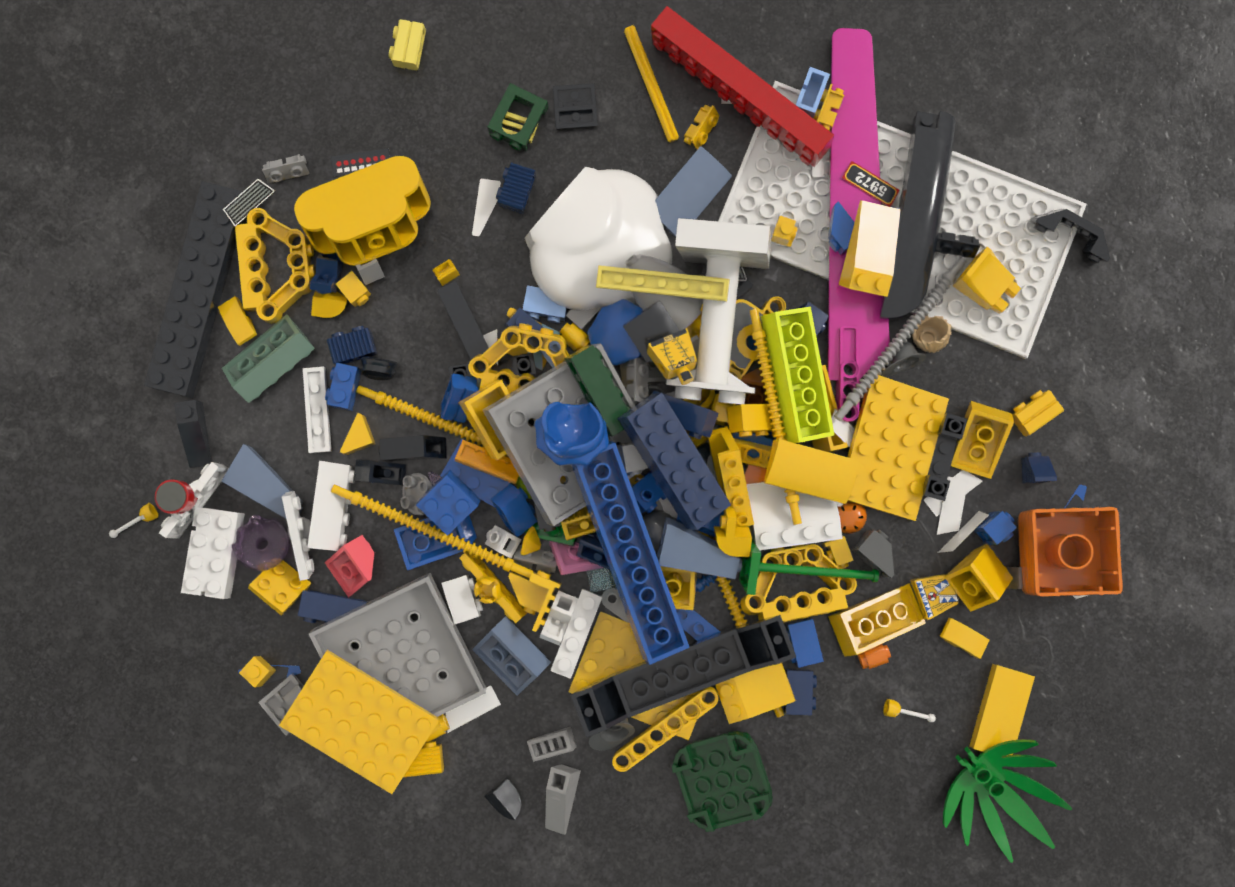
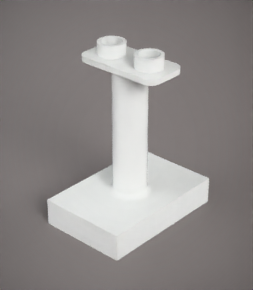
M678 218L675 246L684 261L707 263V277L730 279L727 302L703 299L697 366L695 370L690 371L694 380L686 385H682L677 377L673 380L667 379L666 385L676 386L675 398L701 400L702 389L719 391L718 402L745 404L746 393L755 394V388L749 387L729 372L740 267L769 269L771 252L770 226Z

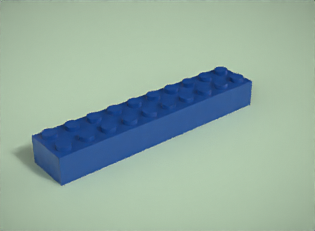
M609 441L607 449L598 454L587 465H572L642 658L651 665L690 647L615 442Z

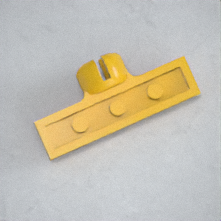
M468 551L465 552L459 559L462 561L463 567L476 577L477 582L474 585L475 597L479 595L481 598L479 601L484 604L493 602L499 604L504 609L505 615L517 623L528 612L523 610L524 607L519 604L518 600L485 562L480 560L479 556L475 558L474 554L469 555Z

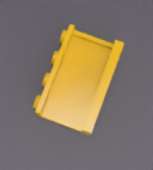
M727 426L712 431L710 438H707L716 481L731 503L729 507L734 508L737 517L736 527L754 525L740 450Z

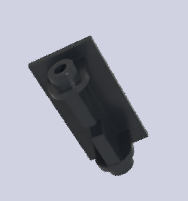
M944 231L939 233L935 252L975 258L981 246L979 239H975V236L959 235V239L955 240V233Z

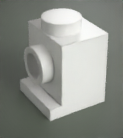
M495 525L493 529L487 532L485 544L495 551L512 558L522 539ZM510 538L511 541L507 546L506 550H504L503 548L507 540Z

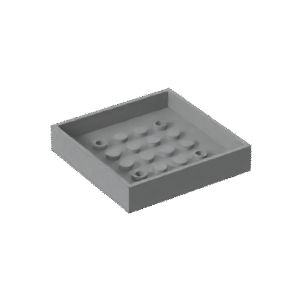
M592 344L601 352V360L604 366L608 367L611 371L614 385L621 390L625 406L627 405L632 409L635 406L601 344ZM566 361L482 410L546 524L555 526L586 506L572 465L555 464L536 445L535 421L543 415L544 410L549 404L553 402L571 405L588 403ZM530 418L534 420V425L531 427L528 425ZM625 430L613 437L608 436L609 441L625 444L632 442ZM565 476L566 482L562 484L560 478Z
M431 573L315 627L309 633L320 658L323 657L328 649L437 717L486 693V685L456 624L454 625L452 616ZM415 613L418 615V619L412 620L410 615ZM357 642L359 644V648L354 649L351 646V643ZM441 671L446 672L447 676L445 678L439 676Z

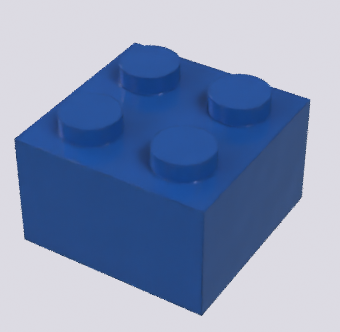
M449 470L419 499L416 506L448 536L478 507L480 499Z

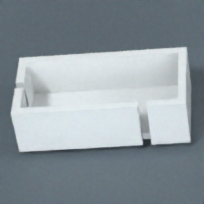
M195 507L192 526H196V530H191L181 593L205 595L206 597L220 599L231 598L244 513Z

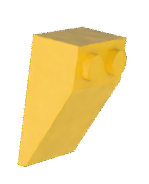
M971 401L964 417L967 419L962 440L957 441L951 467L991 479L1014 424L1012 413Z
M782 663L752 670L715 685L729 724L749 719L796 701Z

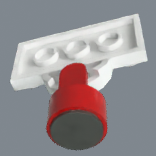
M211 462L201 470V477L191 484L179 480H167L161 483L155 492V502L161 511L172 516L167 517L162 522V529L159 534L165 538H180L193 521L195 507H203L222 482L229 468L223 464Z

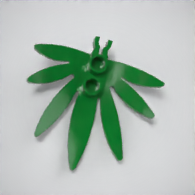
M1011 740L988 748L978 757L966 747L964 750L967 752L972 763L966 758H961L959 755L955 757L966 768L955 778L948 791L943 810V825L945 828L948 827L961 799V831L964 843L968 846L973 819L974 792H976L980 810L990 833L1007 859L1013 863L1005 830L989 798V794L1020 826L1052 849L1055 848V845L1039 819L1025 801L1004 781L1006 780L1033 796L1067 810H1072V808L1060 796L1043 784L1018 772L1002 768L1004 766H1057L1053 761L1041 757L1010 755L1039 745L1035 740Z

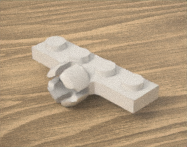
M290 491L282 496L288 524V536L292 542L301 581L309 579L312 572H314V562L312 559H309L308 554L310 548H307L311 521L300 517V498L296 497L295 491Z

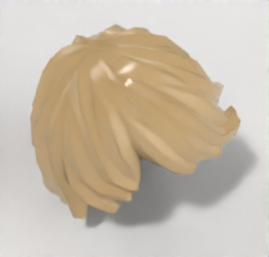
M925 316V319L921 320V325H917L918 328L914 329L912 337L919 349L929 353H936L948 344L950 335H952L951 324L946 319L944 320L943 316Z

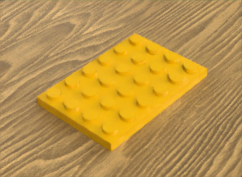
M878 375V379H874V384H870L871 388L867 389V393L864 394L847 456L848 458L860 461L856 480L848 501L916 521L923 496L924 481L929 472L938 439V430L945 416L949 399Z
M600 611L570 686L569 693H574L613 673L645 662L634 633L630 632L629 622ZM707 692L702 695L703 700H705ZM695 693L632 716V718L653 725ZM688 705L685 708V712L688 715H694L697 713V708L694 705ZM675 717L670 718L667 722L671 728H676L680 725V721ZM696 720L676 735L689 740Z
M327 649L279 726L393 794L440 718Z

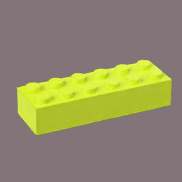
M811 307L778 311L760 316L762 328L766 333V347L769 348L767 353H770L768 359H771L769 365H772L770 370L774 372L772 377L775 378L773 380V384H776L774 389L777 390L775 395L779 397L777 402H780L778 408H781L779 414H782L780 419L784 421L782 423V427H785L783 433H786L784 438L788 442L800 443L834 436Z

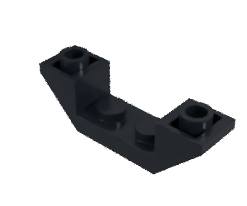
M1057 209L1032 217L1029 222L1035 224L1033 228L1042 233L1046 231L1054 232L1059 222L1069 228L1074 226L1079 229L1078 233L1080 235L1090 238L1083 249V252L1088 254V259L1096 263L1100 261L1108 262L1110 259L1103 229L1068 209Z
M533 353L512 356V359L498 361L500 370L509 369L514 375L519 376L524 373L536 375ZM469 363L449 366L450 378L453 373L463 375L464 377H474L469 372ZM502 375L505 382H510L507 375Z
M949 413L945 414L938 430V439L929 472L924 481L923 496L945 501L950 485V480H947L957 441L962 440L967 423L966 418Z

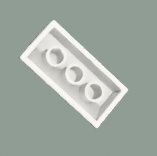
M319 461L307 548L338 551L346 544L347 535L344 532L345 526L349 525L350 513H347L348 504L351 505V501L332 493L331 490L335 484L350 491L351 483L355 482L353 466Z

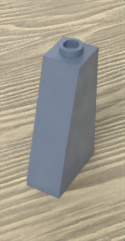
M243 444L223 477L222 482L286 518L282 496L286 492L293 490L251 446ZM301 506V509H299V513H300V514H301V512H302V510H303V507H302V506Z
M665 518L657 553L660 566L731 579L736 578L737 572H740L742 568L740 557L725 554L719 548L717 541L695 530H687L683 524L671 518Z

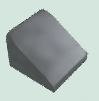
M1006 567L1013 577L1006 589H1022V567Z

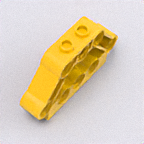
M254 208L247 215L248 224L235 226L243 309L248 312L257 311L258 316L269 324H275L282 318L283 313L302 295L309 294L312 291L310 290V281L316 274L315 266L311 264L314 250L312 244H309L308 238L300 230L290 229L273 219L265 210ZM264 217V222L256 225L257 219ZM262 232L290 248L287 263L292 269V275L269 299L267 297L271 292V288L265 279L269 268L263 259V255L266 252V244L261 240ZM300 237V244L293 246V239ZM255 242H258V248L254 251H251V245ZM297 258H303V263L300 266L295 267V260ZM260 263V269L253 272L254 264ZM305 278L304 286L297 287V281ZM262 283V290L255 292V286ZM273 307L274 313L266 317V310Z
M520 323L519 326H509L502 332L498 341L483 354L476 355L470 361L468 369L472 376L481 379L480 389L494 380H499L500 375H507L510 383L505 385L510 394L521 387L520 381L522 379L532 381L535 377L529 373H524L520 376L514 375L509 369L491 370V367L512 348L522 346L530 353H535L539 350L545 351L550 356L554 366H557L565 361L564 358L569 356L566 350V341L562 336L553 334L554 330L541 328L540 331L534 330L532 325ZM509 332L517 334L518 341L516 343H511L507 339ZM529 337H536L539 340V346H530L528 343ZM557 341L561 346L560 351H552L549 347L550 342ZM476 361L485 363V371H479L476 368Z
M816 544L795 545L785 550L784 547L773 548L770 553L760 558V563H766L767 560H771L774 564L790 565L787 562V556H792L795 561L794 565L840 569L824 555L823 549ZM807 552L814 554V561L808 559ZM759 571L755 595L747 594L742 598L741 609L748 615L758 614L759 620L781 615L783 623L841 611L848 608L845 596L856 590L857 581L854 578L818 576L831 587V590L819 588L811 594L799 592L790 599L786 596H779L771 600L770 603H766L765 599L777 573ZM840 580L846 582V590L840 587ZM818 593L824 596V604L818 601ZM798 597L804 600V608L798 606ZM750 598H754L757 601L758 606L756 609L750 606ZM777 601L784 605L783 612L777 610Z

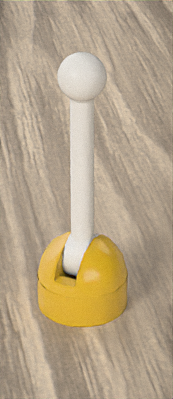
M151 503L144 505L140 509L137 518L117 530H111L109 536L116 538L118 533L140 520L146 522L153 521L159 516L156 508Z
M892 699L885 701L883 708L884 716L896 717L899 713L927 719L929 722L936 720L934 714L926 715L901 709L900 704Z

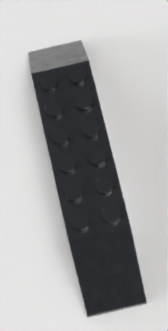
M781 615L728 629L689 644L690 648L651 665L646 661L572 693L571 698L586 738L605 731L627 718L744 673L796 658Z

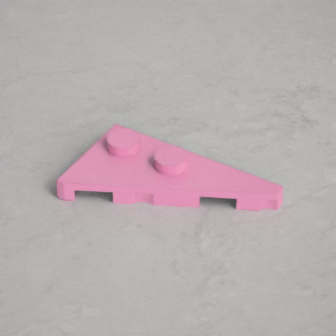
M552 541L549 543L561 575L603 568L577 556L579 543H575V547Z

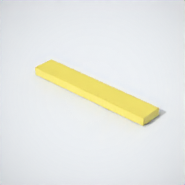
M598 265L596 288L727 302L730 279Z

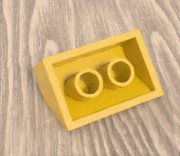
M660 566L675 608L694 610L697 572Z

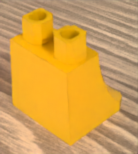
M988 246L975 256L952 285L984 309L988 310L991 308L999 314L1008 306V303L1001 298V295L1005 293L1009 297L1014 298L1021 290L1017 283L1013 281L1015 277L1002 265Z

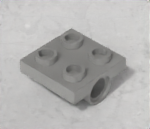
M294 673L258 702L285 735H288L290 732L280 727L279 724L304 687Z

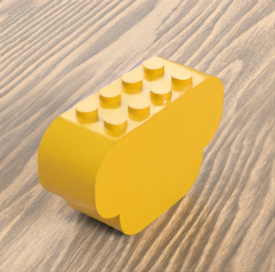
M395 156L307 190L297 199L294 211L300 226L316 251L323 254L336 253L343 263L359 265L404 248L412 243L418 233L416 221L424 217L429 211L431 200L414 161L408 157Z

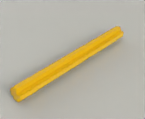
M633 25L625 28L624 33L668 142H674L678 140L679 135L636 28Z

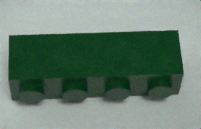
M587 345L564 358L588 403L591 402L603 420H605L608 436L613 437L623 431L624 428L617 418L629 411L630 408L627 405L625 406L622 400L623 394L612 381L613 375L609 368L604 366L599 349L594 347V345Z

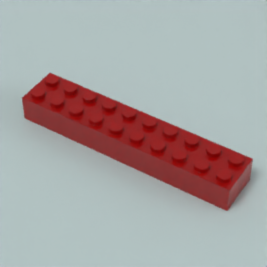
M666 6L651 24L652 42L655 48L668 53L669 58L676 64L681 63L691 76L696 75L699 77L705 87L708 89L713 88L717 91L718 96L726 102L729 100L739 113L748 115L754 125L762 126L767 130L766 132L771 138L779 139L784 143L783 146L789 152L794 151L797 153L803 163L806 165L811 164L815 167L831 148L834 138L833 133L671 8Z

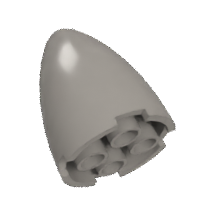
M635 254L632 255L625 263L627 265L626 268L687 274L665 261L641 254L637 256ZM631 292L637 305L643 310L661 301L680 331L687 328L701 314L700 309L703 299Z

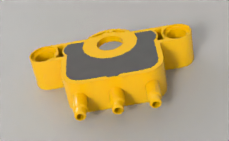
M781 297L770 298L763 304L761 309L747 300H736L729 372L739 380L746 374L753 361L759 359L756 357L758 352L749 349L746 345V338L752 336L754 332L750 310L758 309L759 316L773 313L770 309V304L774 302L779 307L778 311H785L786 303ZM694 328L692 333L700 337V330Z

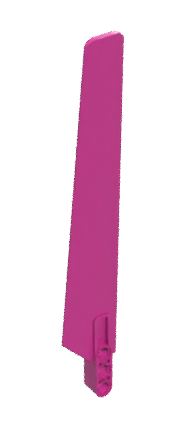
M840 28L832 35L831 84L833 85L831 90L835 91L836 88L844 90V98L839 110L831 108V111L836 112L837 116L833 128H831L834 138L830 148V218L833 206L839 201L855 222L860 200L882 205V202L842 179L851 161L880 177L872 36L867 30ZM829 245L828 376L829 380L836 381V405L839 410L846 401V395L843 392L844 387L848 386L851 390L856 388V384H860L859 380L867 373V370L871 369L870 366L874 365V361H878V356H882L881 352L885 351V347H889V319H880L883 296L839 285L847 251L840 255L838 251H833ZM845 365H849L852 368L850 376L844 372ZM859 403L850 409L852 415L850 418L844 417V421L849 423L857 419Z

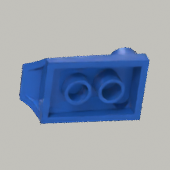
M469 515L451 532L454 537L458 535L459 539L464 538L465 542L470 540V544L477 538ZM430 518L423 519L425 524L430 523L431 527L435 525L436 529H439ZM405 525L394 529L407 570L463 552V549L457 550L458 547L456 546L452 548L451 544L446 545L445 541L441 543L440 539L435 540L433 536L429 538V534L423 535L422 531L418 533L417 529L412 530L410 526L406 528Z

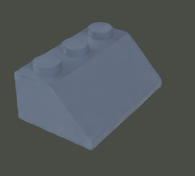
M506 616L472 649L516 695L520 694L551 663Z

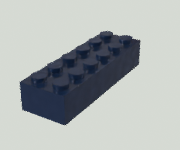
M663 393L650 395L617 418L687 530L700 529L731 506V503Z

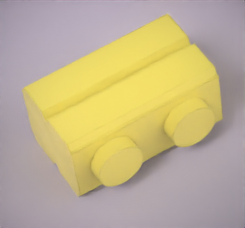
M400 19L398 26H394L393 39H395L394 46H390L389 59H391L395 67L416 71L419 69L426 34L424 24Z

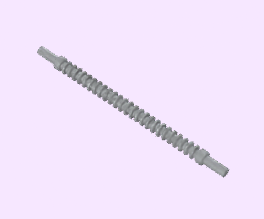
M960 257L950 271L942 275V279L938 281L939 284H935V288L931 290L932 293H928V297L924 298L925 302H921V306L917 307L918 311L913 312L914 315L910 316V320L906 321L907 324H904L903 329H900L899 333L895 335L896 338H892V342L888 344L889 347H885V351L881 352L882 356H878V361H874V365L870 366L871 370H867V374L863 375L864 379H860V384H856V388H853L852 392L846 396L845 403L834 415L838 421H841L849 410L860 402V398L864 396L863 393H867V389L871 388L870 384H874V379H878V375L882 374L881 370H885V366L889 365L888 361H892V356H896V352H899L900 348L904 346L903 343L907 342L906 338L911 337L910 334H913L914 329L918 328L917 325H921V320L928 316V311H932V307H935V302H939V298L943 296L942 294L946 293V289H949L950 285L955 282L956 275L967 263L964 258Z

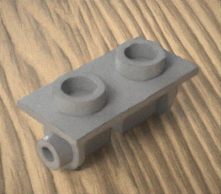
M300 154L286 158L285 164H283L282 159L268 161L263 165L262 169L268 183L309 174L306 158Z
M635 358L626 365L627 381H633V384L626 385V391L633 404L642 402L649 395L648 362Z
M518 545L513 558L514 563L532 569L533 564H537V571L541 570L548 574L551 572L555 573L557 563L552 552L537 550L527 555H521L522 545Z

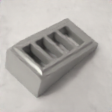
M571 727L527 741L533 762L571 752L577 747ZM553 738L557 739L559 745L558 749L556 748ZM546 740H548L551 751H548L545 743ZM536 743H540L542 754H539Z

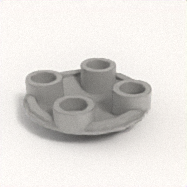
M413 473L403 478V497L400 503L402 508L408 509L414 515H424L416 504L432 487L431 482L426 476L421 473Z

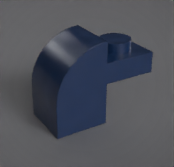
M320 253L318 255L316 274L310 281V290H315L320 294L337 292L338 287L336 283L341 280L343 262L336 253Z

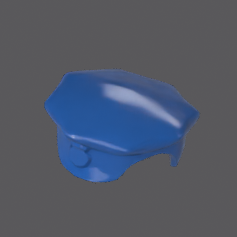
M626 299L602 307L587 332L590 344H601L614 366L643 357L623 327L625 323L641 314L643 309Z
M553 402L546 407L543 415L535 421L537 448L557 465H587L608 447L609 439L606 422L591 402L582 405Z

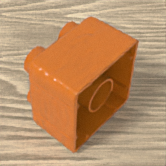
M1117 508L1033 509L1019 514L1020 567H1022V591L1025 594L1046 597L1120 594L1122 592L1120 526Z

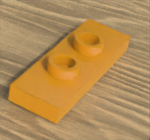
M462 440L455 457L456 462L516 485L519 474L509 457L503 456L498 460L491 459L484 447Z

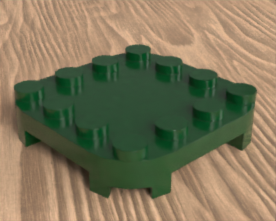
M733 731L691 742L683 746L675 755L672 771L677 775L689 812L687 817L690 823L693 822L699 828L705 829V832H714L715 829L753 819L756 821L762 818L771 807L773 799L772 789L758 747L749 733Z

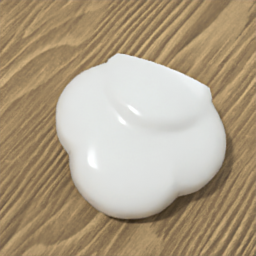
M585 167L529 231L525 240L530 249L531 271L541 291L552 302L574 310L605 307L622 299L637 305L630 291L596 288L598 265L626 268V261L634 254L636 256L639 254L651 256L672 265L671 244L665 233L664 225L661 222L655 202L658 196L646 181L623 170H596Z

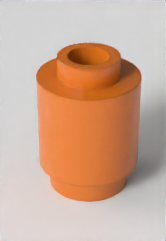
M880 644L857 656L863 669H872L889 663L888 658L891 657L887 645L883 646V644Z

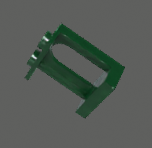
M510 83L487 127L489 134H491L490 136L496 141L501 142L504 140L508 142L509 146L517 151L521 149L527 151V144L542 114L545 115L549 108L548 101ZM513 100L532 110L520 132L511 135L503 130L502 123Z

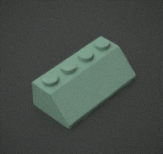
M286 314L223 366L222 370L231 386L249 403L253 399L258 398L267 387L275 384L284 373L292 370L296 363L302 358L307 357L315 348L294 321Z

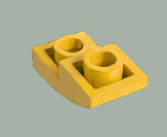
M236 296L218 306L228 330L239 346L257 335L251 319L246 316L241 301Z
M948 618L940 635L942 639L954 647L961 648L978 659H981L989 642V639L952 618Z

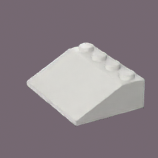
M764 482L746 484L754 525L750 526L752 539L759 550L843 539L839 511L835 501L796 492V494H799L800 499L798 506L802 524L793 525L790 506L786 503L785 499L787 493L784 492L785 488L769 485Z

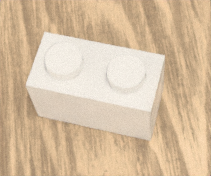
M465 575L441 583L454 625L481 616L480 611H483V607L479 601L480 599H476L474 595L475 582L473 578Z

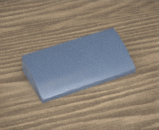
M701 146L655 200L664 228L675 237L677 234L678 218L696 220L732 177L726 168Z

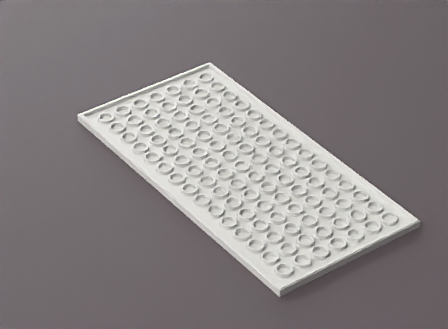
M775 81L773 88L796 105L801 91ZM820 101L817 109L821 110L824 102ZM877 121L880 178L900 190L891 205L892 208L898 209L911 134ZM757 126L718 222L770 226L772 238L779 216L796 220L795 226L798 229L791 247L771 241L770 257L829 280L830 149L822 158L824 177H812L811 164L806 165L803 163L797 153L794 151L789 152L783 146L784 143L779 139L771 138L767 134L766 129L762 126ZM952 151L939 233L941 231L955 233V240L959 239V235L975 236V239H979V244H981L977 254L988 246L1002 265L1015 277L1013 281L1017 283L1021 290L1014 298L1009 297L1005 293L1001 295V298L1008 303V306L999 314L991 308L988 310L984 309L950 285V288L946 289V293L942 294V298H939V302H935L936 305L932 307V311H928V316H943L944 320L946 319L951 324V330L1024 359L1028 358L1077 228L1074 226L1069 228L1059 222L1054 232L1046 231L1042 233L1034 229L1035 224L1029 222L1032 217L1057 209H1068L1082 217L1087 204ZM935 252L925 297H928V293H932L931 290L935 288V284H939L938 281L942 279V275L945 272H949L962 256ZM962 257L967 261V263L956 275V280L960 277V275L964 272V270L968 267V265L974 258Z

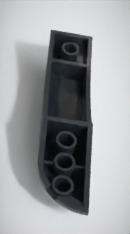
M941 110L938 115L917 111L913 119L905 176L898 208L900 209L894 272L888 297L883 296L880 319H897L906 316L914 309H917L927 293L943 214L956 127L955 118Z

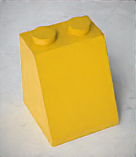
M985 544L974 549L945 576V579L971 612L998 601L1013 577L989 545Z

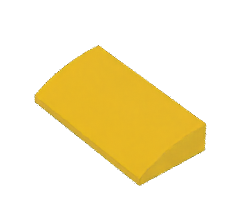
M777 439L773 440L764 483L846 504L856 480L860 461Z
M992 664L969 747L984 752L996 744L1018 739L1035 676Z

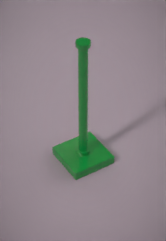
M753 539L750 557L741 558L742 568L739 573V581L746 594L755 595L759 571L867 579L872 582H878L879 580L878 569L863 571L760 563L761 552Z

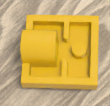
M278 556L249 584L248 589L282 615L302 595V591L310 587L311 582L307 579L300 581L298 572Z

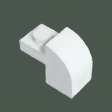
M558 591L540 638L560 646L578 598Z

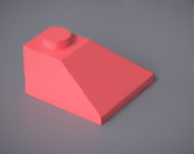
M363 535L343 545L325 562L348 598L371 580L374 551Z

